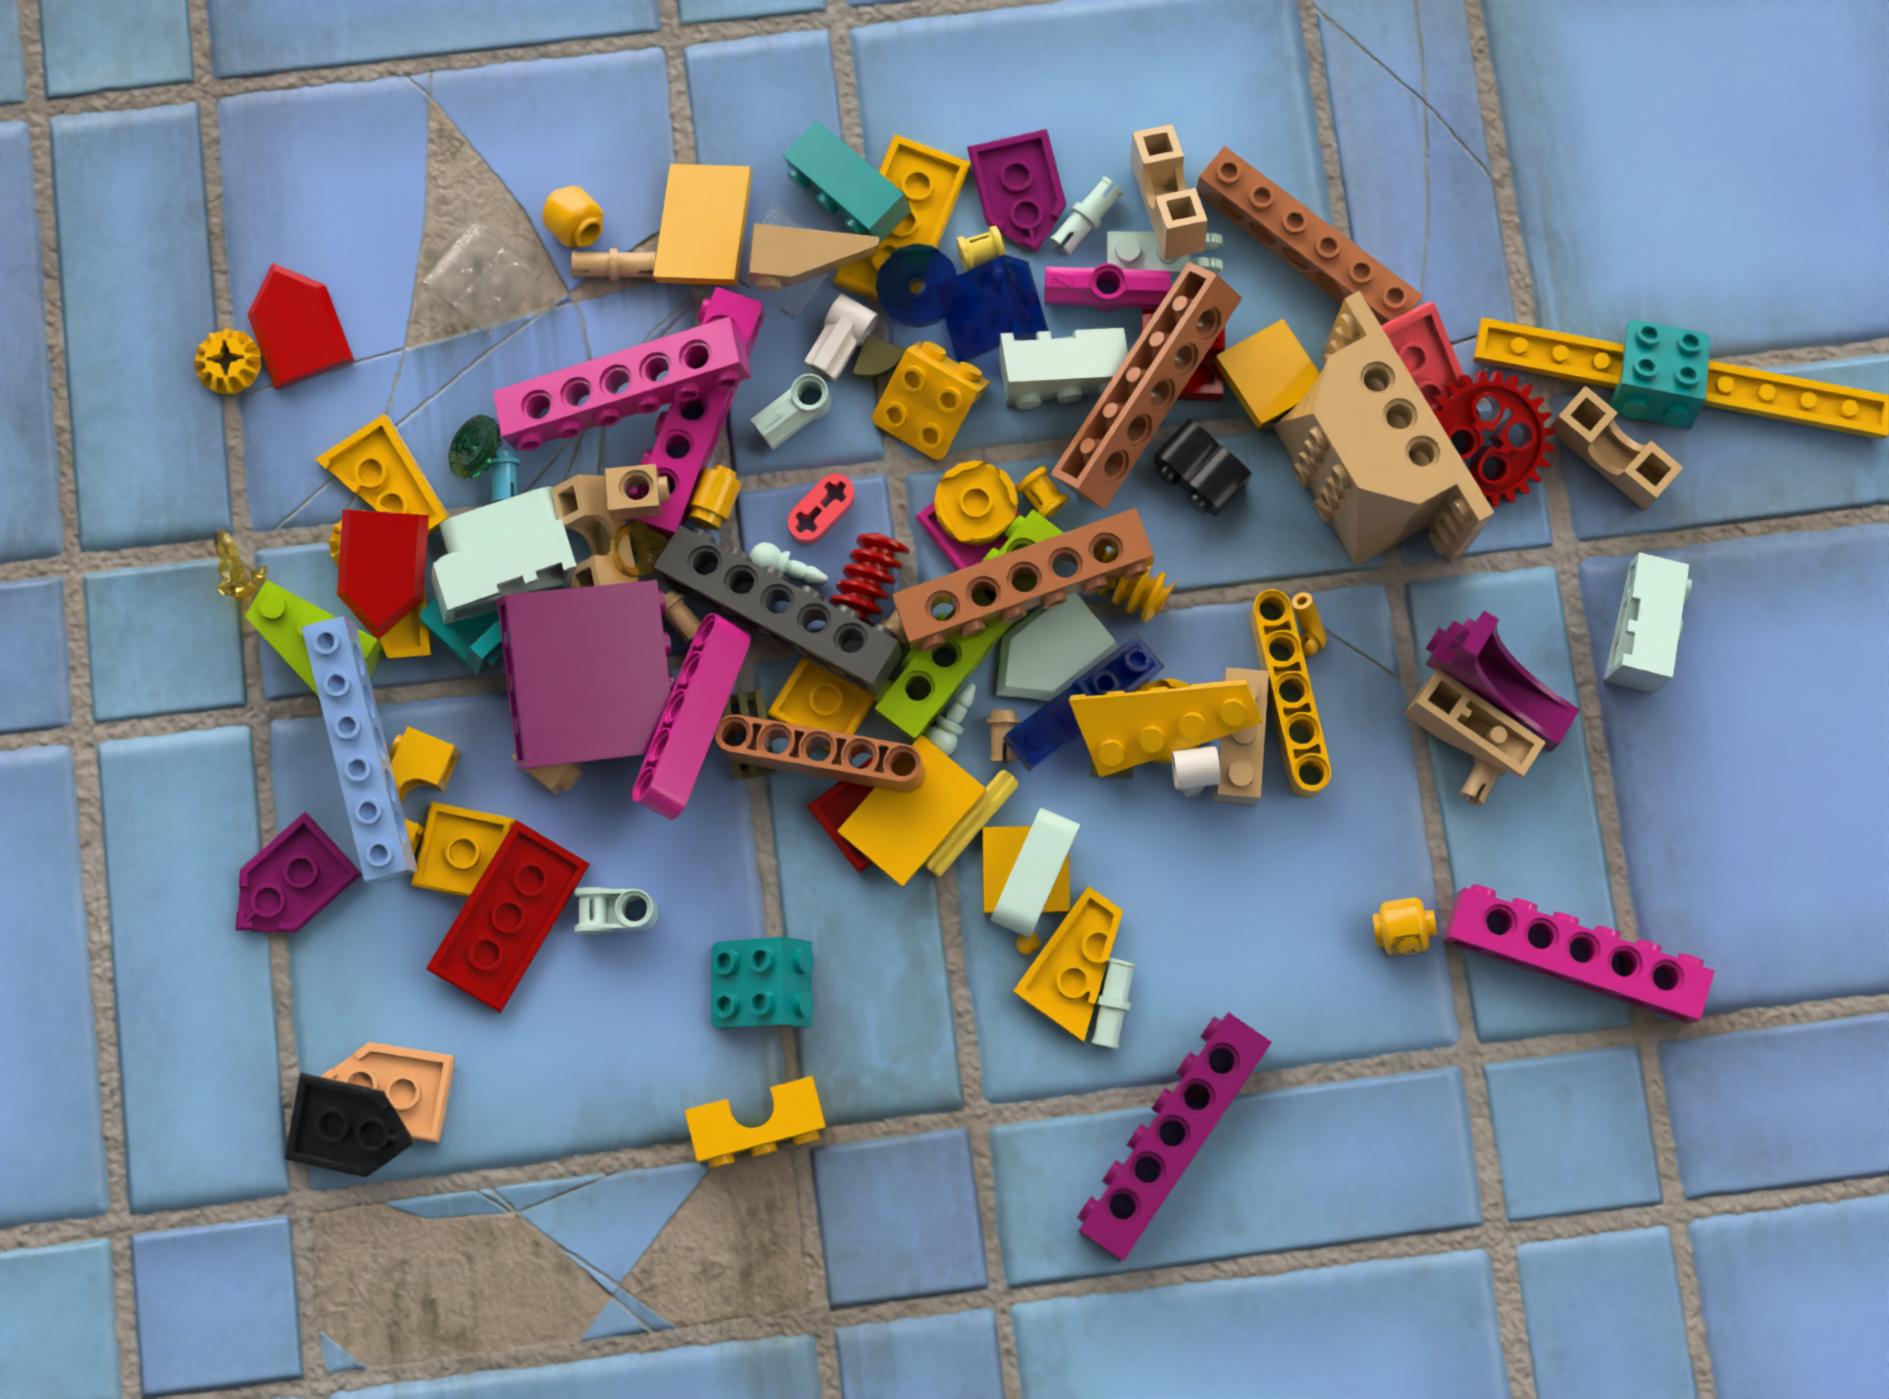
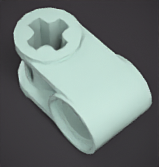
M602 887L575 889V897L579 898V924L574 926V933L605 935L614 932H644L651 929L658 920V905L652 897L642 890ZM636 900L645 901L647 904L646 915L639 921H629L627 918L628 906Z

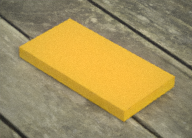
M894 134L879 173L904 193L912 211L878 245L875 256L839 268L834 278V285L911 314L971 168V162Z

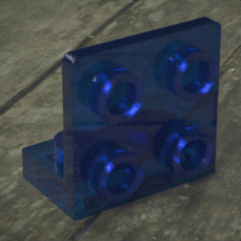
M1003 254L939 284L936 288L958 362H967L1000 347V333H1013L1014 340H1036L1037 332L1049 331L1028 261Z

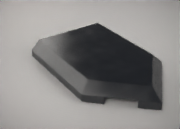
M300 1073L285 1159L356 1176L368 1177L416 1143L383 1090L308 1073Z

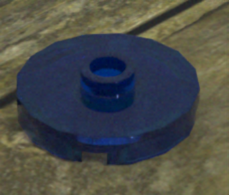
M914 243L898 248L891 253V256L885 263H882L877 273L875 287L881 307L892 320L903 326L922 328L938 323L951 312L958 299L960 284L955 265L945 254L931 245ZM921 282L926 287L923 292L914 293L911 291L913 284Z

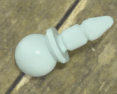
M764 542L757 544L749 554V557L752 559L751 563L762 569H765L766 566H771L783 574L787 573L788 576L799 580L804 579L808 583H827L828 581L827 575L816 567L806 566V564L796 560L790 561V552L785 551L781 553L779 548L772 543Z
M972 683L968 684L957 694L956 701L952 703L946 713L947 717L938 715L936 718L937 724L931 726L924 735L926 739L947 756L954 752L958 742L957 735L962 734L964 731L963 727L958 723L962 722L967 713V708L973 703L976 686Z

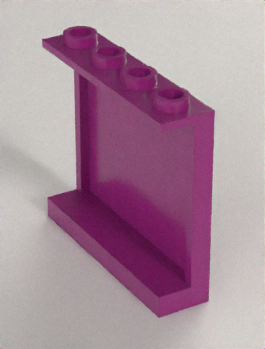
M657 580L507 594L497 598L517 770L647 755L676 683L674 676L668 673L667 658L671 656V641L669 634L663 632L661 615L666 613V600L664 592L658 590Z

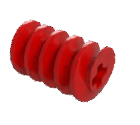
M879 533L858 535L856 543L861 549L851 551L849 558L854 564H848L843 568V574L848 580H839L837 582L836 589L841 595H833L829 600V604L836 608L839 604L851 608L860 615V621L872 627L875 624L867 618L868 615H882L883 610L874 603L875 599L888 600L890 597L881 588V585H895L896 579L888 573V569L902 570L903 564L894 557L895 554H909L910 549L902 543Z

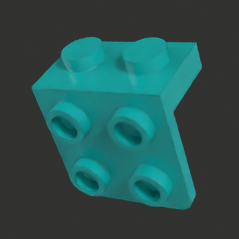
M1636 319L1630 320L1625 329L1621 377L1611 397L1610 407L1618 412L1617 415L1630 419H1642L1667 424L1671 427L1692 429L1706 400L1709 336L1703 332Z
M436 598L421 611L419 617L421 624L477 675L489 665L494 667L503 660L498 612L444 624Z
M781 936L715 942L711 949L712 1025L715 1028L772 1025L790 1028H812V1013L814 1010L812 996V969L814 967L812 941Z

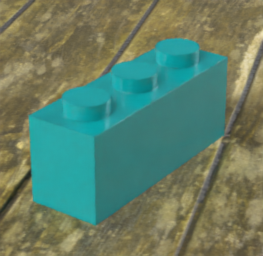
M818 120L783 154L790 168L787 172L788 177L803 191L808 187L817 194L815 198L817 202L829 214L834 215L838 212L847 219L844 224L853 234L879 237L880 244L912 211L903 192Z

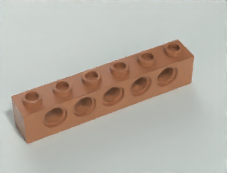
M1226 146L1221 149L1199 176L1196 190L1202 200L1341 305L1345 298L1360 291L1380 325L1418 307L1423 297L1421 293Z
M1188 261L1054 467L1051 475L1076 495L1105 510L1238 306L1242 297L1220 276Z
M1133 508L892 594L911 651L920 648L921 652H928L945 644L944 639L960 633L962 638L977 635L986 630L985 624L1001 619L1002 623L1019 620L1027 615V609L1042 605L1043 609L1061 605L1067 601V595L1082 590L1084 595L1098 592L1108 586L1107 581L1123 576L1124 580L1140 577L1148 572L1147 567L1153 565L1154 553L1137 508ZM1109 546L1117 552L1118 556L1110 563H1101L1093 554L1098 548ZM1067 560L1076 565L1077 571L1071 577L1063 578L1055 574L1053 571L1054 566L1060 561ZM1021 575H1030L1037 581V584L1031 591L1020 592L1014 588V580ZM981 589H989L996 595L995 601L985 607L976 605L972 598ZM942 603L952 605L956 609L954 616L947 621L936 620L932 616V611L937 605Z

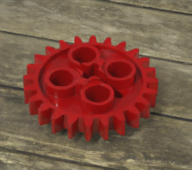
M1485 371L1475 372L1474 383L1467 374L1460 375V388L1453 383H1446L1444 385L1448 395L1447 398L1441 395H1433L1432 400L1438 406V409L1432 411L1449 439L1456 431H1460L1465 436L1466 445L1459 455L1463 462H1465L1467 458L1475 453L1468 470L1486 497L1491 507H1498L1500 495L1506 503L1515 502L1514 489L1520 494H1529L1530 491L1526 481L1541 482L1542 479L1536 472L1537 467L1551 466L1542 455L1543 452L1555 451L1556 448L1551 444L1545 443V437L1556 433V429L1544 428L1543 424L1544 421L1552 416V412L1538 411L1537 408L1543 403L1544 398H1529L1533 388L1531 384H1525L1517 389L1518 376L1516 375L1509 376L1504 383L1502 371H1493L1489 382ZM1482 398L1487 399L1492 407L1491 414L1485 421L1480 419L1476 412V405ZM1508 408L1511 414L1498 425L1504 415V411ZM1514 424L1519 425L1523 431V440L1517 447L1513 446L1508 438V432ZM1493 431L1489 436L1490 441L1493 443L1492 446H1482L1485 441L1481 435L1482 432ZM1488 457L1493 458L1498 466L1497 473L1491 480H1488L1482 472V465Z

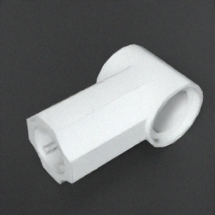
M840 294L831 306L824 321L825 328L804 360V366L822 379L835 383L856 347H861L866 336H870L879 315L844 294Z
M1215 746L1171 752L1173 788L1182 791L1185 797L1199 796L1205 786L1220 784V765Z

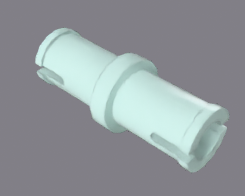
M1102 177L1097 186L1082 203L1076 202L1071 208L1072 215L1050 237L1051 243L1056 248L1066 236L1070 237L1059 250L1060 252L1070 256L1073 253L1072 251L1091 230L1095 231L1101 225L1100 219L1115 201L1123 195L1122 190L1116 185L1106 197H1103V193L1113 183L1112 180Z
M1109 958L1102 996L1098 995L1096 1001L1100 1008L1091 1043L1118 1049L1125 1011H1130L1131 1002H1127L1136 963Z

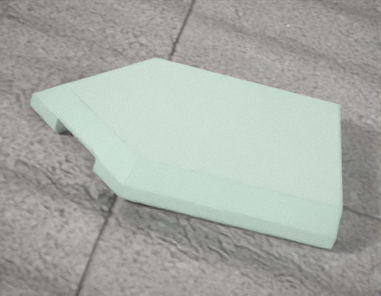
M1077 593L1067 595V601L1063 604L1049 609H1043L1042 606L1002 636L996 696L1037 699L1038 701L1056 703L1118 654L1121 649L1116 640Z

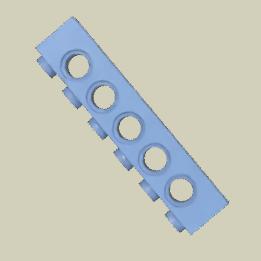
M340 616L303 626L302 631L364 881L377 883L418 872L356 622L346 616Z

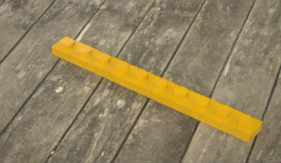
M1481 318L1478 325L1472 362L1615 389L1621 377L1624 344ZM1708 361L1706 400L1703 406L1881 440L1889 436V395Z

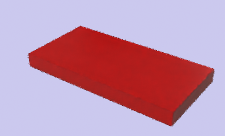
M515 820L425 969L501 1013L590 863Z

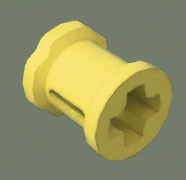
M997 226L989 227V232L967 239L963 236L956 239L959 256L966 273L973 271L975 266L998 260L999 263L1006 262L1007 260L1003 241Z

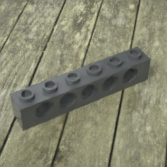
M679 525L653 566L660 582L875 697L878 696L902 656L899 641L896 640L897 635L893 631L880 624H875L872 627L860 621V615L845 605L839 604L836 608L824 602V597L809 586L802 585L800 589L787 582L788 578L782 572L771 566H766L765 569L751 563L752 559L746 553L735 547H730L729 550L715 544L716 540L710 534L699 528H694L693 531H690ZM704 564H717V568L711 574L701 575L698 573ZM751 582L754 584L753 588L745 594L734 593V589L740 583ZM786 601L790 603L789 608L783 613L776 614L770 612V608L776 602ZM822 620L827 623L825 628L818 633L806 631L807 626L813 621ZM850 640H860L863 642V646L856 652L849 653L842 650L845 643Z

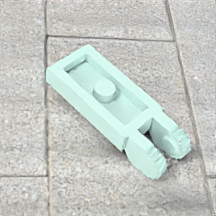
M1107 231L1106 264H1115L1121 269L1170 271L1171 277H1178L1188 261L1213 273L1223 271L1222 260L1212 257H1198L1190 260V255L1164 260L1155 232ZM1206 233L1205 249L1214 250L1223 246L1222 235Z

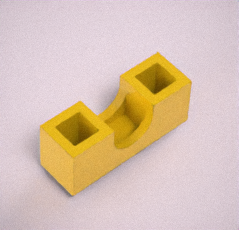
M408 726L403 736L400 734L396 736L389 751V758L392 759L391 766L401 806L405 795L417 786H431L444 792L461 754L455 745ZM405 819L415 857L422 841L424 828L415 822Z
M813 1076L770 1087L774 1102L773 1113L765 1124L756 1128H747L738 1124L728 1099L685 1110L697 1162H708L709 1169L734 1163L733 1155L750 1150L753 1158L778 1151L776 1143L793 1139L794 1146L820 1140L818 1132L827 1130Z

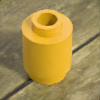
M717 464L712 469L704 468L688 504L691 509L688 518L705 528L719 530L721 524L728 521L742 486L736 480L737 473Z

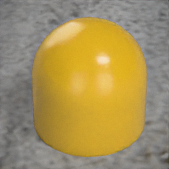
M1034 932L1030 938L1020 935L1016 940L1017 950L1024 955L1033 953L1041 946V940Z

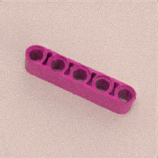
M715 613L707 615L695 633L632 791V800L669 820L676 819L688 802L751 641L749 632Z

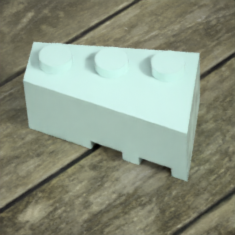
M1124 328L1074 330L1073 336L1051 339L1050 331H1041L1036 333V340L1014 341L1013 333H1000L999 364L1006 406L1016 405L1018 409H1029L1039 406L1043 400L1058 399L1060 403H1069L1080 400L1084 394L1099 392L1101 396L1128 355Z
M559 519L463 553L444 555L437 562L433 563L430 579L444 624H449L498 612L496 599L503 595L527 593L528 591L569 589L576 569V562L563 521Z
M1640 552L1630 561L1603 682L1653 694L1664 684H1668L1670 679L1673 678L1677 645L1683 628V619H1681L1683 604H1686L1692 587V579L1687 578L1688 564Z

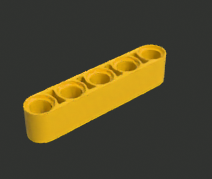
M1267 589L1256 597L1249 613L1250 625L1261 670L1269 671L1267 696L1289 786L1296 795L1303 798H1312L1318 795L1329 783L1331 766L1291 602L1282 591ZM1264 604L1275 605L1281 613V618L1275 621L1265 619L1260 613V606ZM1274 644H1282L1289 649L1291 658L1283 662L1277 661L1271 656L1269 647ZM1285 684L1295 686L1299 690L1300 700L1295 703L1285 701L1279 693V687ZM1294 725L1305 727L1310 734V742L1305 744L1294 742L1289 735V728ZM1304 766L1315 768L1320 775L1319 784H1305L1300 779L1299 769Z

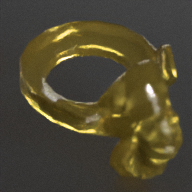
M636 520L634 523L620 526L612 536L610 546L616 568L623 575L630 578L654 573L653 566L667 546L668 539L664 534L649 530L647 524L642 520ZM625 535L634 539H630L633 557L640 554L639 561L633 568L627 566L620 555V542Z
M219 529L213 532V539L220 562L218 571L224 578L217 584L216 589L222 595L231 596L241 601L249 600L258 589L262 588L263 583L266 581L267 566L264 565L250 570L252 579L246 581L244 566L232 537L226 530Z

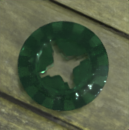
M477 415L466 421L457 431L452 440L448 456L450 469L455 475L463 479L468 477L476 480L481 471H489L490 462L498 458L496 451L503 444L499 437L501 435L500 427L495 422V419L487 415Z

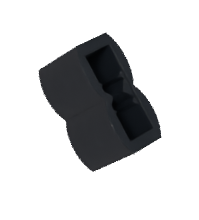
M1188 419L1155 453L1154 463L1157 466L1155 472L1166 484L1172 487L1177 484L1185 489L1188 493L1186 496L1187 501L1198 512L1205 514L1208 511L1215 517L1250 481L1252 474L1238 458L1220 446L1207 431L1191 419Z

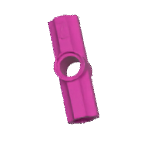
M1110 263L1101 264L1096 268L1046 267L1044 305L1092 306L1102 312L1114 311L1119 307L1158 309L1171 289L1170 271L1121 269L1117 265ZM1107 281L1113 283L1118 290L1113 294H1103L1096 286L1101 282Z

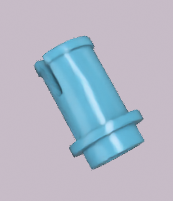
M512 450L491 452V459L487 460V467L491 468L492 503H496L518 495L516 467L520 466V459L516 458V452Z

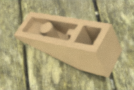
M754 223L747 283H756V288L760 290L779 291L781 286L790 287L875 256L879 245V237Z
M1438 669L1426 680L1403 714L1438 739L1520 778L1526 774L1546 743L1441 669Z

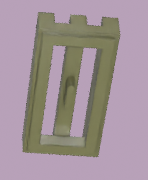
M756 689L754 692L748 693L746 691L738 692L736 695H730L723 711L724 717L733 715L731 705L739 704L741 715L750 717L748 703L756 701L758 717L768 720L763 689ZM735 732L728 737L729 746H738ZM744 732V738L746 739L747 733ZM771 743L770 746H769V748H768V752H770V753L773 754L772 743ZM731 761L734 781L777 774L775 769L749 765V769L741 770L740 763Z

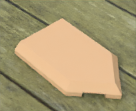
M368 1042L355 1051L352 1056L335 1068H331L321 1077L383 1090L413 1139L439 1143L443 1132L453 1079L455 1056Z

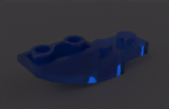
M1137 634L1077 678L1068 689L1006 733L1003 740L1030 772L1054 753H1059L1082 736L1069 703L1070 695H1106L1107 692L1125 690V693L1136 692L1162 671L1165 666Z

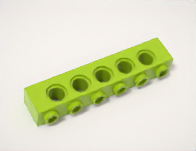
M1032 509L1026 518L1019 515L1012 522L1005 533L1009 538L1000 551L992 548L982 562L1063 534L1064 532ZM1062 561L1058 562V563L1054 566L1053 571H1055V569L1059 566V564H1060ZM1030 575L1018 576L1013 582L1014 588L1020 592L1031 591L1037 584V581ZM981 589L974 594L972 601L976 605L985 607L994 602L986 596V589ZM953 608L948 616L941 613L936 620L947 621L951 619L956 609ZM999 619L985 624L986 630L977 635L962 638L960 633L944 639L945 644L932 651L921 652L919 648L910 651L900 665L904 669L903 673L895 683L890 679L887 680L878 696L874 697V700L878 702L875 706L876 715L914 743L921 734L925 735L926 731L936 721L937 716L941 715L1013 622L1002 623V620ZM948 648L955 652L957 659L949 667H940L934 663L933 655L939 649ZM922 681L928 684L931 689L928 697L921 701L909 698L906 691L911 683Z

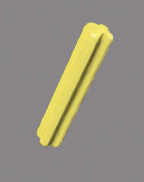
M1001 770L987 785V792L925 862L924 866L928 871L937 877L942 876L982 827L985 826L1018 787V781L1011 773Z

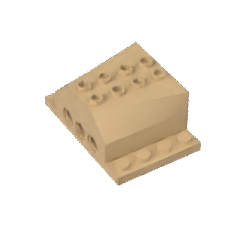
M1358 291L1345 298L1323 348L1324 355H1322L1324 368L1314 385L1296 407L1273 423L1272 426L1295 463L1292 465V469L1298 482L1303 487L1309 486L1316 498L1313 501L1316 512L1323 522L1327 523L1330 521L1356 566L1427 527L1431 530L1429 532V539L1435 550L1440 555L1445 553L1449 562L1466 553L1493 516L1494 511L1361 292Z

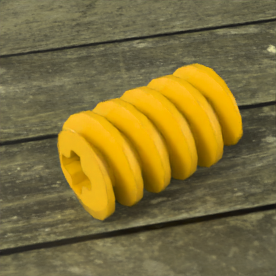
M1107 546L1098 548L1093 555L1101 563H1110L1117 558V552L1114 549L1109 552L1106 550ZM1151 566L1147 567L1148 572L1140 577L1124 580L1123 576L1107 581L1108 586L1097 593L1104 596L1114 589L1112 603L1118 605L1128 598L1126 611L1132 614L1142 607L1141 621L1147 623L1160 612L1173 592L1178 580L1166 588L1164 586L1166 573L1162 571L1152 579L1149 577Z

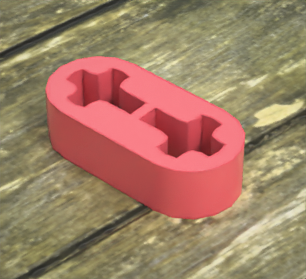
M841 474L827 475L792 509L787 523L790 535L796 542L804 545L815 544L850 510L855 498L851 481ZM842 486L844 488L843 497L845 500L840 502L835 499L825 508L823 504L828 500V491L826 489L831 487L837 490ZM818 511L820 514L814 520L816 530L811 532L806 529L802 533L799 532L798 518L802 516L804 519H809Z

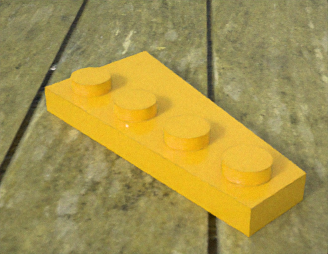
M1247 679L1192 684L1191 687L1173 689L1157 687L1150 688V691L1125 693V690L1107 692L1106 695L1086 696V694L1070 695L1069 703L1100 778L1170 755L1172 751L1184 750L1262 724L1263 719Z

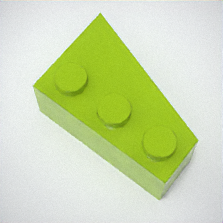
M266 579L245 617L318 696L302 627L336 617ZM357 628L370 678L385 651L378 639Z

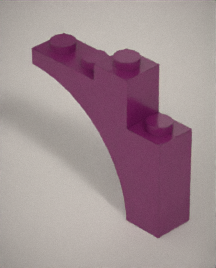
M1484 610L1476 621L1468 617L1464 625L1453 620L1446 631L1438 627L1425 648L1432 653L1425 665L1435 671L1441 669L1546 743L1543 746L1545 750L1553 751L1560 744L1580 709L1545 686L1513 657L1499 637L1497 623L1500 619Z

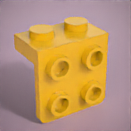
M918 341L905 350L872 415V421L878 427L935 460H940L946 456L972 404L984 396L990 381L981 377L982 372L977 367L966 362H960L959 364L945 356L947 352L941 346L930 341H924V343Z

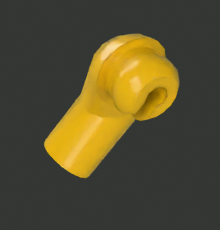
M1302 592L1294 596L1292 606L1304 635L1299 637L1303 654L1313 656L1318 650L1322 651L1324 649L1327 637L1313 597L1308 593Z

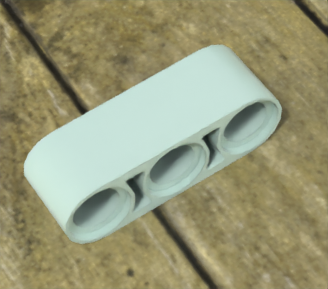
M553 487L535 489L446 519L439 524V528L447 553H463L556 521L557 515L551 491Z
M1042 807L1039 809L990 921L1028 938L1031 937L1080 824Z

